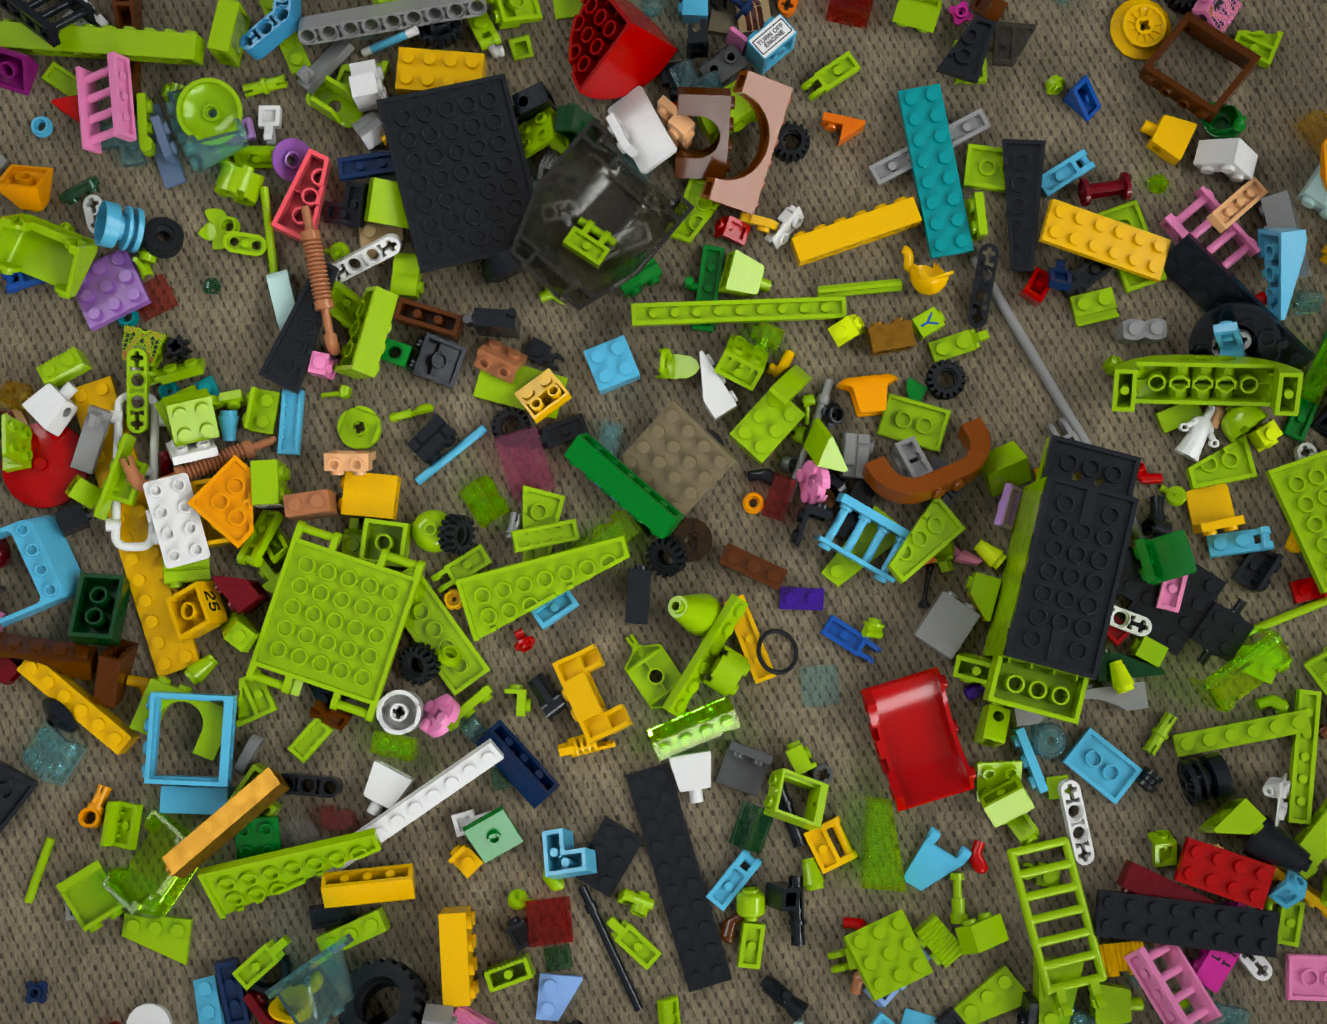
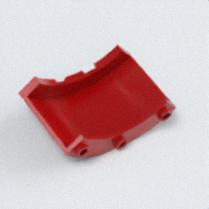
M937 667L861 690L865 713L868 714L870 719L868 725L883 775L886 774L889 782L888 789L898 812L974 789L976 773L973 766L968 765L956 733L959 732L958 724L955 719H952L945 689L948 687V682L945 675H941Z

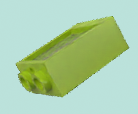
M218 0L207 44V49L218 63L235 67L240 66L243 54L240 39L248 31L251 21L238 0Z

